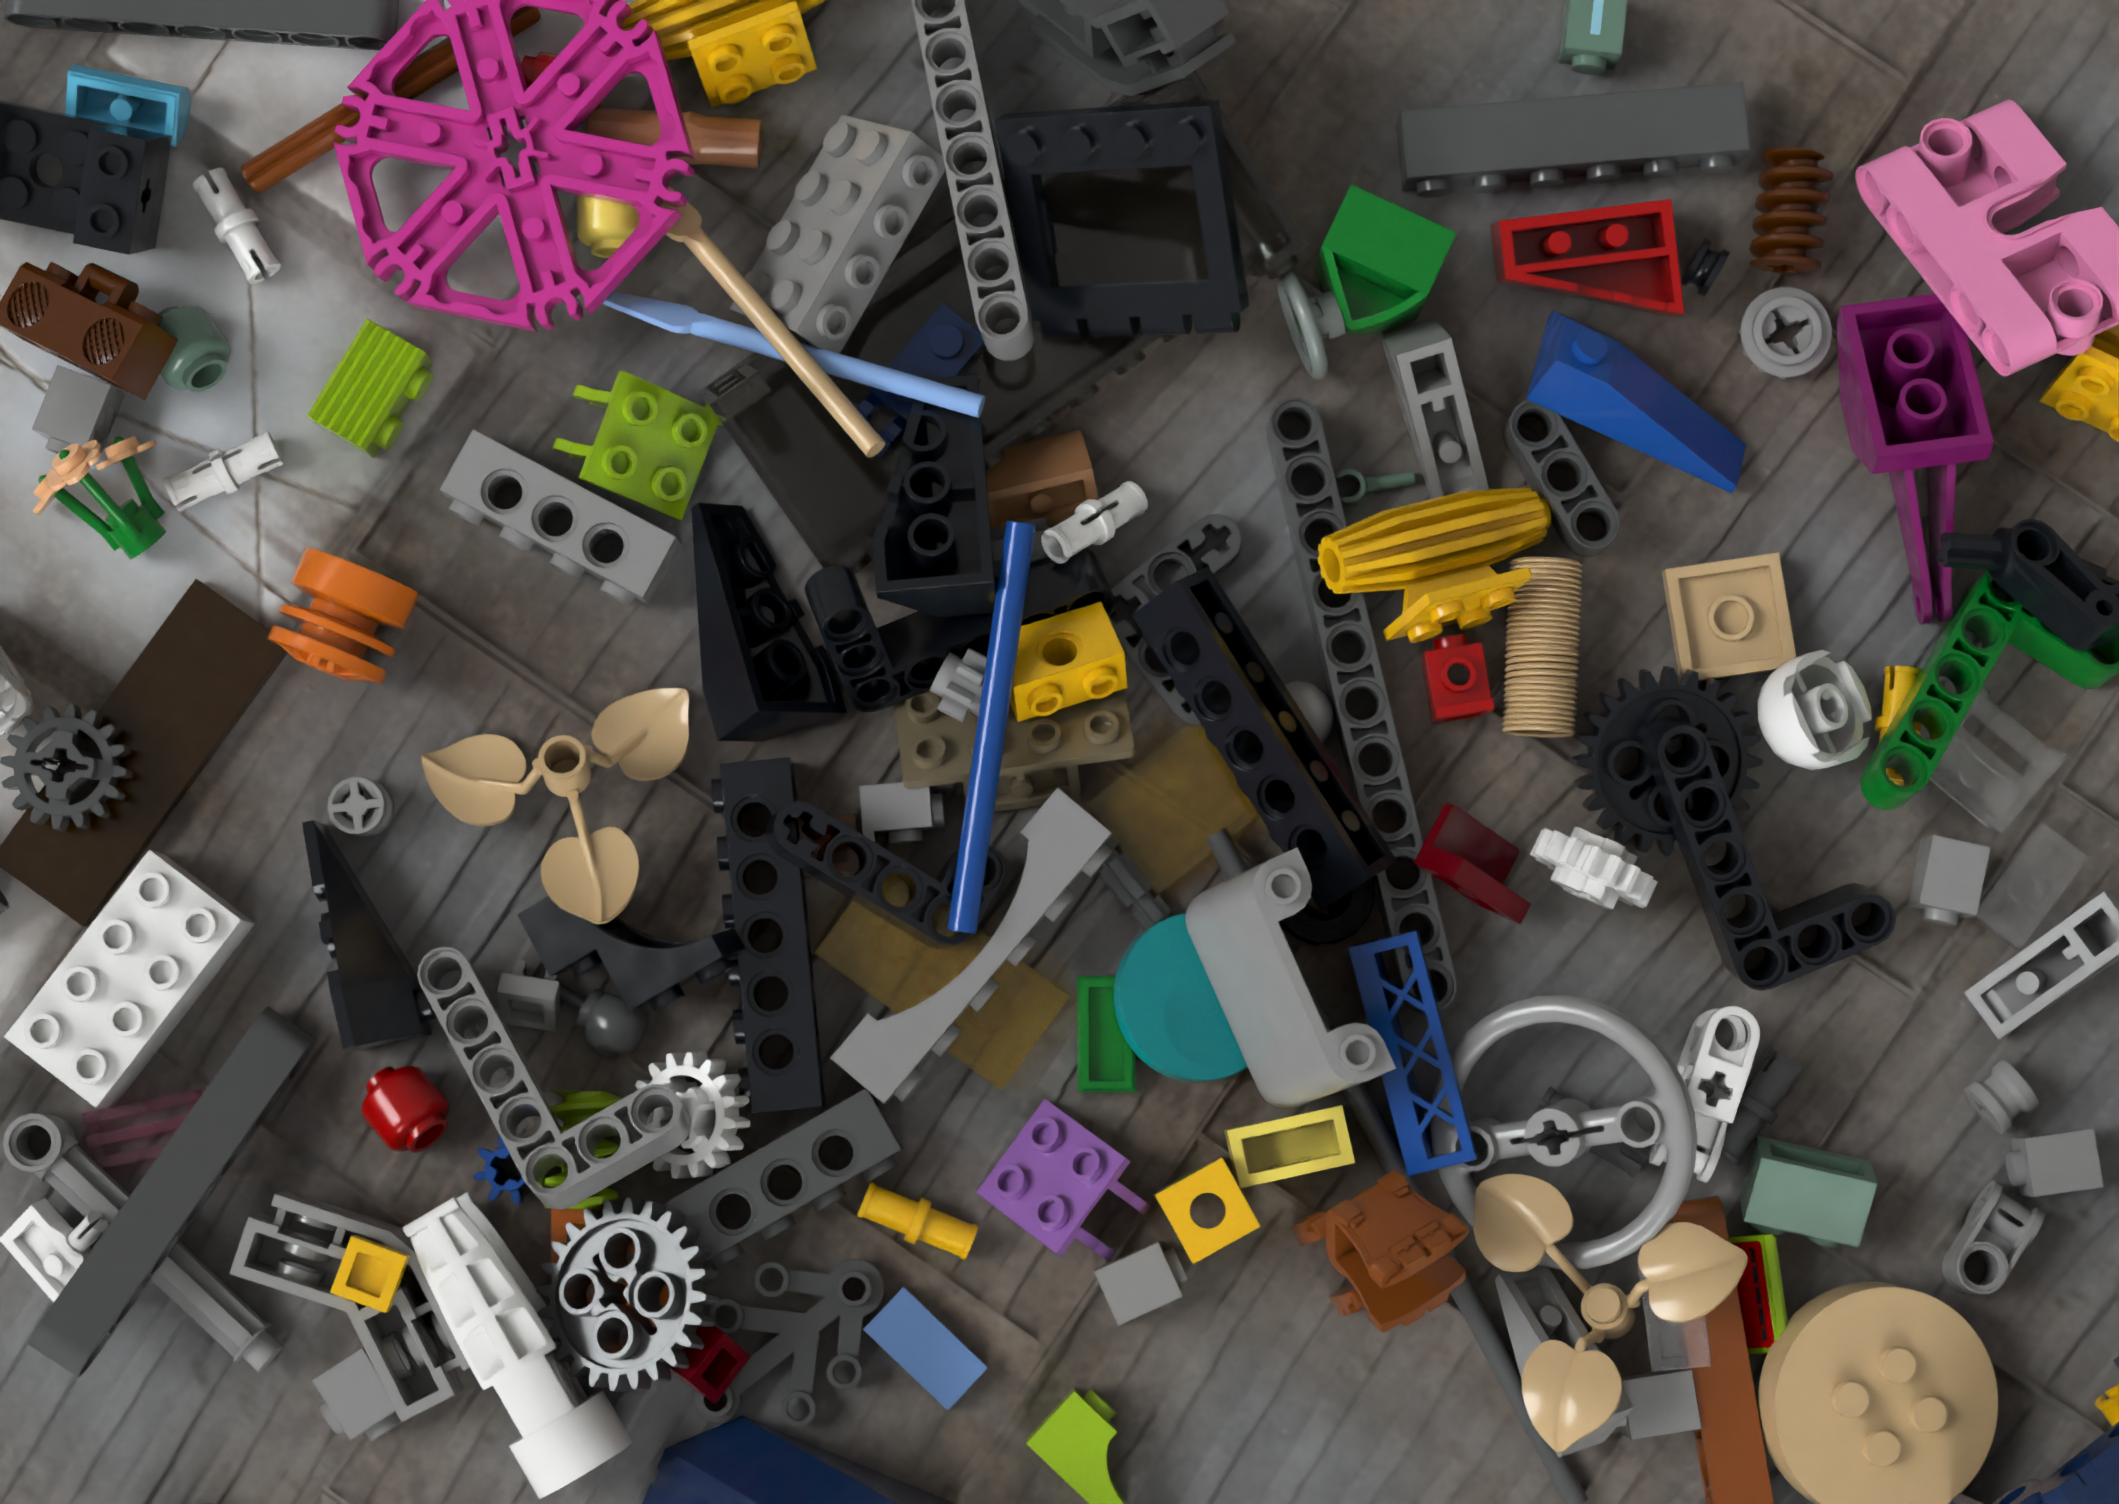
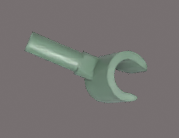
M1345 469L1335 476L1336 482L1348 479H1356L1360 482V490L1355 496L1340 498L1342 504L1350 507L1362 504L1368 494L1377 493L1380 490L1415 485L1413 471L1378 477L1377 475L1364 477L1359 471Z

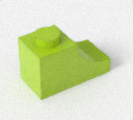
M1073 1388L1026 1439V1444L1089 1504H1128L1113 1484L1107 1467L1109 1441L1118 1432L1117 1427L1110 1422L1116 1412L1094 1390L1090 1389L1083 1396L1076 1388Z

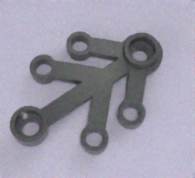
M849 1259L843 1261L831 1273L787 1269L784 1264L777 1261L767 1262L757 1269L754 1276L755 1287L766 1297H777L785 1291L825 1297L806 1313L743 1306L732 1298H722L719 1302L714 1303L709 1309L708 1316L715 1322L714 1326L724 1333L730 1334L738 1329L778 1333V1335L750 1357L725 1390L727 1404L723 1409H711L706 1403V1397L695 1390L693 1403L697 1413L703 1419L714 1423L730 1419L740 1408L741 1394L794 1352L789 1394L781 1403V1415L784 1421L793 1427H803L809 1424L817 1412L813 1388L820 1331L838 1316H840L837 1356L830 1361L827 1367V1378L832 1386L840 1390H849L855 1387L863 1375V1367L859 1360L863 1316L873 1312L881 1303L884 1295V1281L880 1272L873 1264L865 1260ZM768 1268H776L783 1275V1284L777 1290H769L762 1283V1275ZM857 1277L864 1282L866 1291L861 1299L852 1300L845 1295L843 1288L847 1279ZM722 1305H730L737 1312V1321L731 1327L721 1326L716 1320L717 1309ZM846 1360L855 1366L856 1376L852 1381L843 1383L836 1379L834 1368L839 1361ZM800 1397L808 1402L810 1412L806 1418L798 1420L789 1414L788 1404L793 1398Z

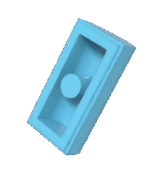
M73 65L68 70L65 114L172 135L171 146L176 147L182 141L187 129L191 108V95L187 87L80 65Z

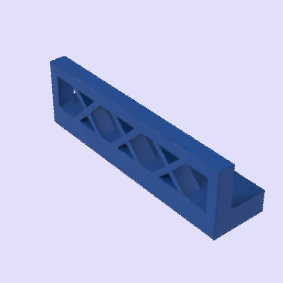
M1415 930L1380 940L1374 939L1349 947L1368 1025L1380 1034L1396 1069L1382 1074V1079L1408 1176L1476 1160L1478 1156L1419 931ZM1408 945L1414 970L1402 989L1389 981L1382 952ZM1416 980L1422 1000L1409 993ZM1392 993L1398 996L1395 1002ZM1404 1000L1424 1011L1427 1016L1429 1028L1418 1046L1403 1036L1397 1012ZM1431 1037L1437 1057L1424 1050ZM1407 1050L1413 1053L1410 1059ZM1419 1057L1441 1070L1444 1085L1434 1102L1429 1101L1418 1093L1412 1069ZM1446 1093L1452 1114L1439 1107ZM1422 1107L1428 1110L1425 1116ZM1434 1114L1456 1127L1461 1150L1436 1156L1433 1155L1427 1126Z

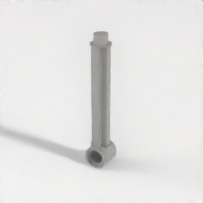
M31 1113L20 1116L11 1122L4 1134L3 1140L5 1156L10 1163L21 1171L33 1172L42 1182L46 1180L84 1217L89 1212L96 1211L103 1215L96 1224L105 1219L110 1224L130 1194L79 1147L80 1143L76 1140L74 1130L69 1122L61 1116L51 1113ZM38 1126L46 1129L51 1138L50 1150L41 1159L33 1155L28 1144L31 1132ZM178 1241L151 1280L234 1357L233 1361L235 1363L244 1358L257 1372H260L283 1348L267 1332L272 1324L270 1322L266 1323L193 1253Z

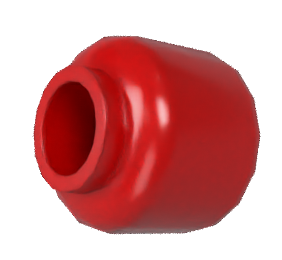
M404 1066L395 1070L393 1067H386L377 1072L367 1083L366 1090L368 1094L363 1101L361 1113L370 1127L392 1151L404 1152L410 1150L412 1153L424 1151L437 1142L448 1127L446 1118L449 1112L448 1100L421 1068Z

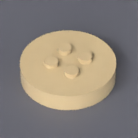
M1859 1282L1836 1287L1818 1295L1802 1306L1788 1320L1786 1329L1779 1339L1770 1346L1763 1363L1758 1387V1413L1762 1437L1775 1466L1796 1491L1815 1504H1949L1959 1493L1961 1494L1971 1483L1988 1455L1997 1426L1998 1389L1993 1365L1985 1346L1972 1326L1953 1308L1935 1297L1902 1286L1882 1282Z

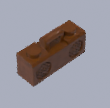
M25 262L19 267L0 301V327L21 340L143 400H146L178 339L159 327L163 319L162 316L135 302L139 294V287L135 282L95 263L87 264L80 276H77L53 262L49 263L46 270ZM99 291L109 296L107 302L102 305L96 303L97 300H95Z

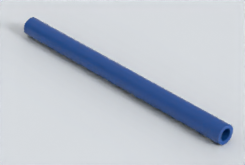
M1006 522L947 930L973 934L977 932L1036 527L1028 523Z

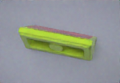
M1767 1233L1729 1237V1242L1744 1250L1748 1256L1746 1268L1737 1284L1748 1354L1768 1353L1770 1346L1779 1339L1788 1324L1776 1236Z

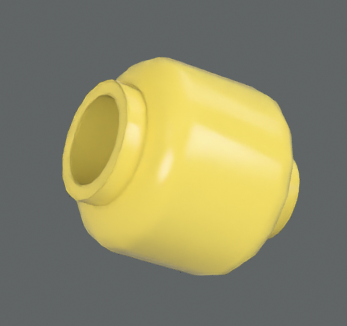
M576 195L577 236L582 244L591 247L592 255L610 258L637 228L639 223L638 211L631 205Z

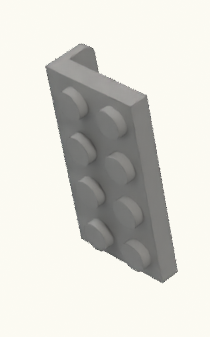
M841 115L838 122L830 128L824 138L823 148L809 172L798 182L793 200L780 222L769 232L766 246L752 271L744 277L796 338L807 341L819 349H826L836 353L842 351L945 172L943 156L910 131L846 115ZM733 302L729 310L743 320L751 322L738 305Z

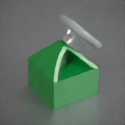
M1351 184L1321 246L1314 270L1324 293L1308 298L1299 278L1291 270H1283L1277 277L1278 294L1284 317L1297 353L1308 374L1316 380L1323 379L1327 375L1328 361L1323 339L1327 338L1330 340L1344 335L1346 332L1352 335L1387 331L1418 319L1457 233Z

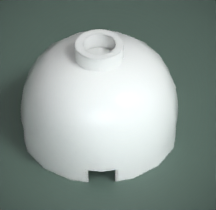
M1825 650L1806 653L1778 666L1763 684L1757 701L1758 722L1762 735L1772 751L1786 763L1809 770L1824 769L1857 759L1867 748L1870 737L1862 739L1863 723L1872 720L1871 706L1864 685L1847 662L1834 663L1830 658L1825 657L1831 653Z

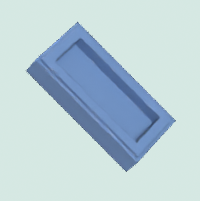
M905 1286L863 1329L947 1411L988 1368L968 1346Z

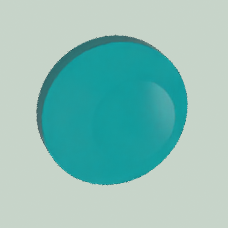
M1186 913L1169 917L1151 926L1129 946L1116 973L1114 1008L1125 1040L1146 1065L1174 1080L1206 1083L1234 1075L1247 1068V1065L1188 934L1185 923Z

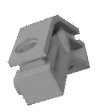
M289 1190L274 1195L271 1206L278 1208L275 1217L264 1213L248 1217L229 1274L347 1312L401 1423L451 1398L464 1388L455 1368L461 1366L464 1371L470 1368L460 1350L426 1281L411 1239L406 1236L402 1227ZM291 1218L313 1227L336 1231L333 1242L291 1229ZM351 1232L379 1240L387 1247L409 1254L410 1258L407 1264L412 1268L428 1301L422 1304L412 1284L415 1282V1279L407 1270L404 1271L391 1309L387 1313L330 1293L349 1243ZM431 1311L434 1327L447 1351L453 1355L452 1359L444 1361L422 1317L424 1313Z

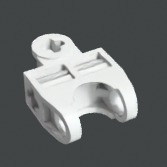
M1729 1006L1711 1009L1700 1014L1691 1026L1677 1065V1069L1687 1086L1695 1113L1697 1147L1703 1149L1702 1152L1696 1150L1693 1172L1697 1173V1180L1705 1183L1710 1180L1718 1163L1725 1140L1727 1124L1734 1121L1760 1040V1028L1757 1020L1750 1012L1741 1007ZM1721 1019L1726 1020L1731 1025L1734 1033L1732 1044L1727 1050L1719 1045L1715 1037V1031ZM1742 1021L1745 1023V1025H1746V1027H1747V1030H1748V1037H1747L1746 1043H1745L1746 1032H1745V1028H1744V1025H1743ZM1705 1081L1706 1086L1714 1090L1712 1096L1706 1098L1704 1091L1698 1089L1699 1085ZM1652 1144L1649 1163L1660 1166L1662 1162L1667 1163L1668 1149L1665 1144Z

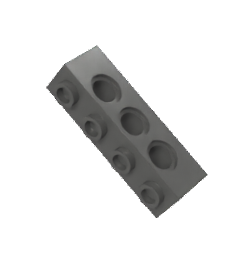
M865 1088L664 1203L665 1212L669 1210L682 1213L685 1216L681 1227L689 1226L700 1230V1234L692 1247L710 1248L712 1251L711 1255L701 1265L710 1261L713 1269L716 1270L745 1253L740 1244L745 1239L760 1231L765 1241L796 1224L791 1215L794 1211L811 1202L817 1212L847 1195L842 1184L862 1173L868 1183L896 1167L897 1163L892 1155L903 1150V1147L873 1094ZM835 1135L846 1138L853 1147L852 1161L842 1170L829 1168L821 1157V1149L824 1142ZM781 1165L793 1166L802 1177L801 1190L792 1199H783L777 1196L771 1188V1176L774 1170ZM730 1194L743 1196L751 1207L750 1219L741 1228L728 1226L720 1215L721 1203Z

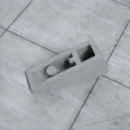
M1434 319L1381 336L1394 389L1430 498L1433 499L1466 490L1489 489L1450 335Z
M2119 887L2102 892L1964 992L1998 1040L2004 1038L2119 960Z
M1537 1265L1526 1272L1506 1271L1500 1273L1495 1278L1521 1380L1527 1359L1541 1343L1548 1340H1558L1574 1349L1576 1341L1589 1333L1549 1267ZM1595 1342L1587 1346L1585 1350L1599 1351ZM1624 1390L1622 1391L1621 1401L1612 1417L1602 1427L1577 1441L1565 1452L1558 1453L1555 1451L1558 1458L1603 1443L1634 1408Z

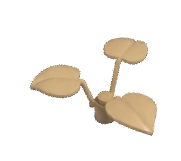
M683 688L652 689L624 697L605 708L595 720L591 736L595 747L608 756L594 752L590 745L583 746L574 737L567 735L555 736L543 744L538 758L532 761L533 769L525 778L527 773L526 759L515 742L500 735L482 734L465 738L444 749L423 754V770L433 794L441 805L460 821L475 826H492L505 822L514 812L516 805L515 794L525 795L529 793L541 775H543L545 784L552 793L561 797H568L579 838H562L555 842L546 852L541 863L540 872L544 889L550 899L561 909L594 924H605L618 916L630 902L637 886L640 867L636 848L631 839L621 829L605 827L589 834L579 798V793L586 789L591 779L589 762L605 768H611L618 762L622 772L630 779L637 781L656 780L672 773L682 763L689 745V694Z
M1522 1174L1498 1175L1482 1181L1476 1188L1473 1230L1479 1250L1495 1267L1503 1271L1516 1273L1526 1272L1535 1268L1542 1261L1546 1252L1584 1294L1581 1301V1312L1585 1321L1592 1328L1591 1332L1583 1335L1576 1341L1574 1349L1558 1340H1548L1541 1343L1530 1354L1522 1373V1395L1533 1426L1554 1451L1563 1453L1577 1441L1602 1427L1612 1417L1621 1401L1623 1391L1622 1378L1617 1366L1610 1357L1601 1351H1585L1587 1346L1594 1342L1601 1343L1604 1338L1617 1339L1626 1335L1631 1330L1635 1321L1634 1308L1640 1305V1298L1646 1291H1649L1651 1310L1661 1320L1673 1323H1686L1705 1316L1721 1304L1737 1286L1746 1268L1748 1256L1744 1250L1703 1226L1688 1222L1669 1223L1664 1225L1654 1238L1642 1245L1639 1251L1638 1264L1646 1279L1636 1283L1630 1294L1625 1295L1620 1288L1609 1283L1591 1286L1554 1245L1564 1239L1573 1228V1214L1565 1197L1554 1186L1536 1177Z

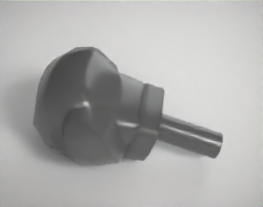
M560 984V1000L580 1011L577 1025L585 1029L586 1042L595 1053L604 1058L613 1059L617 1054L634 1052L641 1043L648 1027V1013L644 1007L629 1011L622 998L595 989L586 998Z

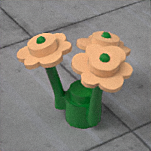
M136 435L127 439L120 436L116 437L114 444L104 449L108 460L96 465L97 470H101L121 461L141 502L140 506L133 499L118 506L88 472L90 466L95 464L102 456L99 451L101 444L97 440H91L82 447L78 443L71 444L54 457L51 462L52 469L47 475L39 477V485L33 492L41 500L33 509V512L36 515H40L56 498L97 531L114 551L121 548L129 559L137 557L167 532L157 520L165 512L153 498L134 458V455L156 446V441L152 440L140 445ZM79 481L108 513L105 521L65 490L66 485H72Z

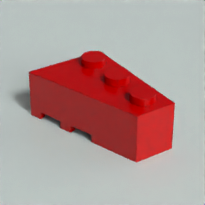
M1671 199L1500 220L1490 225L1497 282L1670 317L1684 315Z

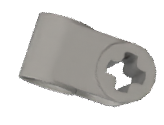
M1994 1180L1991 1181L1973 1203L1966 1217L1965 1224L1945 1254L1942 1262V1273L1947 1284L1953 1290L1962 1294H1990L1999 1290L2006 1282L2021 1254L2032 1243L2045 1219V1213L2038 1208L2032 1210L2025 1208L2002 1193V1185ZM1972 1252L1982 1256L1986 1263L1985 1277L1978 1284L1972 1283L1964 1272L1965 1260Z

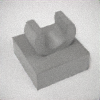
M518 960L513 967L512 974L501 973L497 989L498 1011L505 1024L556 1032L561 1014L560 984L557 980V974L550 976L546 970V975L543 979L526 976V960Z

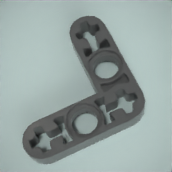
M1211 514L1199 519L1111 588L1115 602L1121 599L1125 604L1129 605L1136 601L1140 604L1137 608L1139 610L1163 592L1156 585L1154 575L1160 565L1166 562L1180 564L1185 568L1188 575L1197 572L1192 559L1180 550L1184 546L1189 545L1192 554L1197 553L1205 546L1206 537L1204 532L1209 529L1216 535L1224 531L1230 535L1226 539L1228 550L1226 553L1221 555L1219 551L1213 549L1200 558V564L1205 568L1209 567L1214 576L1217 577L1231 566L1239 556L1242 541L1241 532L1237 524L1229 517L1221 514ZM1114 606L1108 617L1124 650V654L1182 724L1194 729L1203 728L1193 710L1187 713L1183 709L1187 701L1178 693L1176 688L1174 687L1172 692H1168L1163 686L1173 682L1168 671L1157 672L1147 665L1145 654L1149 645L1144 637L1135 648L1128 643L1129 640L1137 638V633L1126 620L1120 621L1117 624L1112 621L1116 615Z

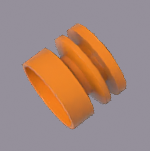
M305 547L291 583L313 599L309 608L292 604H281L278 612L302 625L298 633L272 625L267 639L280 645L295 660L346 681H370L382 685L387 671L365 661L366 653L371 651L388 658L394 657L396 649L375 636V631L378 625L405 629L419 593L365 567L334 555Z

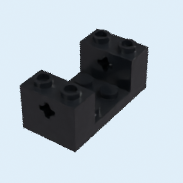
M0 100V219L74 234V244L128 255L154 249L157 242L172 135ZM46 153L57 157L63 167L62 178L55 186L46 185L37 174V162Z

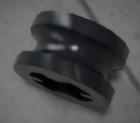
M1706 238L1681 278L1682 285L1695 284L1698 287V294L1703 297L1707 294L1730 254L1726 249L1714 251L1711 247L1712 241Z

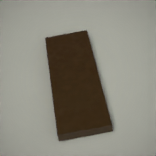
M195 579L98 711L103 715L99 729L109 724L117 726L121 732L112 742L113 745H124L129 747L131 754L119 760L120 767L133 772L132 778L118 779L116 787L125 793V799L117 800L109 797L105 803L110 810L111 816L106 819L91 812L89 814L90 828H78L73 819L70 818L66 831L53 829L51 816L43 825L31 822L30 816L34 808L32 806L24 812L0 845V867L80 925L89 927L288 652L280 645L267 639L270 630L204 583ZM84 733V737L88 739L87 750L95 759L102 760L97 744L88 734ZM69 759L66 763H60L55 771L64 776L67 772H75L76 769L87 770L88 768L76 764L75 761ZM98 782L93 783L81 793L80 801L87 798L95 790ZM44 785L39 794L49 802V798L45 797L46 786Z

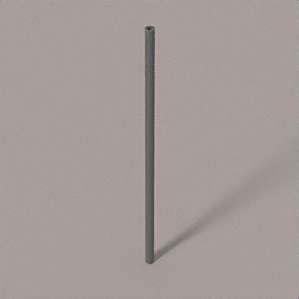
M1226 828L1206 838L1227 880L1248 870ZM1293 953L1325 1028L1330 1029V1031L1333 1030L1334 1027ZM1364 1082L1342 1090L1386 1174L1392 1170L1398 1171L1407 1180L1409 1186L1426 1199L1414 1175L1408 1176L1403 1155ZM1454 1249L1446 1254L1451 1258H1455L1461 1264ZM1466 1273L1463 1283L1451 1292L1456 1304L1564 1504L1584 1503L1588 1500V1497L1566 1456L1558 1458L1555 1451L1544 1441L1533 1426L1524 1404L1519 1369Z

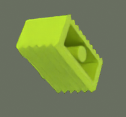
M367 318L307 417L319 427L370 457L375 458L380 448L388 451L398 439L404 425V421L399 418L402 416L403 410L408 406L409 400L418 402L428 390L434 373L429 370L433 361L420 348L415 347Z

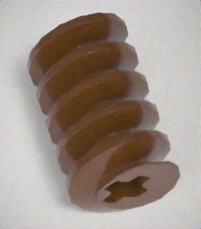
M1780 147L1765 150L1762 154L1761 162L1769 170L1762 172L1758 180L1759 186L1766 192L1758 195L1755 202L1757 210L1763 214L1755 217L1752 224L1754 232L1759 237L1753 239L1749 246V251L1757 258L1750 261L1751 266L1764 271L1784 274H1798L1821 268L1820 261L1806 256V250L1822 248L1825 241L1809 233V228L1827 224L1826 216L1812 211L1813 205L1830 202V195L1828 193L1815 189L1816 183L1831 181L1834 174L1829 170L1818 167V162L1825 158L1821 153L1810 149Z

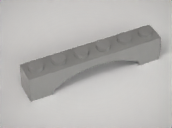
M1059 788L1053 792L1020 832L1021 836L1029 842L1022 878L1006 916L979 955L949 984L914 1007L880 1020L873 1014L868 1013L831 1056L830 1059L882 1103H888L893 1096H896L901 1102L907 1098L925 1076L917 1069L921 1062L931 1051L935 1052L939 1057L943 1055L962 1032V1029L955 1022L970 1005L978 1012L1000 987V984L992 978L1005 962L1009 961L1016 967L1038 941L1030 934L1044 916L1054 922L1076 896L1068 890V887L1083 871L1091 878L1113 852L1105 844L1112 836V833Z

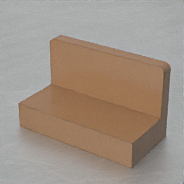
M1079 430L985 452L991 529L1006 526L1007 521L1024 522L1046 517L1048 526L1056 525L1074 515L1076 507L1088 499L1099 500L1092 464L1082 432Z

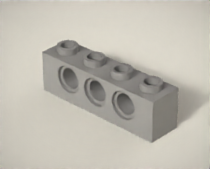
M474 429L439 489L448 499L453 501L448 509L449 511L477 526L480 525L483 518L501 526L503 529L499 537L529 553L533 545L553 554V557L549 563L580 580L584 571L604 581L600 591L627 606H631L634 598L647 605L650 604L681 547L680 542L674 535ZM506 483L520 484L522 487V497L516 506L510 509H499L495 506L494 497L500 486ZM558 509L572 512V526L565 534L550 536L545 533V520L551 512ZM607 536L621 538L624 548L621 556L616 561L601 563L595 559V547L602 538Z

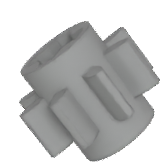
M968 648L963 659L951 652L947 655L930 688L931 692L942 697L937 708L938 710L961 722L964 721L968 712L978 716L986 656L971 648Z

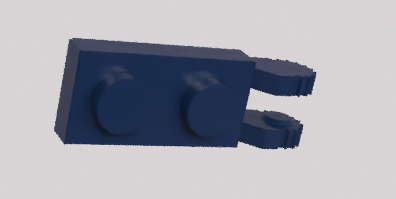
M942 303L888 368L926 379L960 376L985 344L980 332ZM871 387L869 389L870 395L857 407V410L870 423L872 417L883 404L898 416L879 434L885 441V446L876 455L882 459L903 437L914 399Z

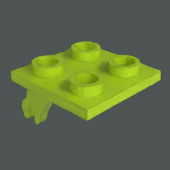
M625 371L618 372L611 392L576 385L572 396L576 399L590 401L589 404L592 406L606 409L593 446L556 438L552 450L569 454V457L572 459L584 461L578 478L677 521H682L721 414Z

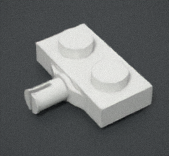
M44 1197L29 1206L0 1237V1242L54 1303L92 1250L90 1246L104 1233L109 1224L106 1219L96 1224L103 1215L96 1211H91L73 1229Z

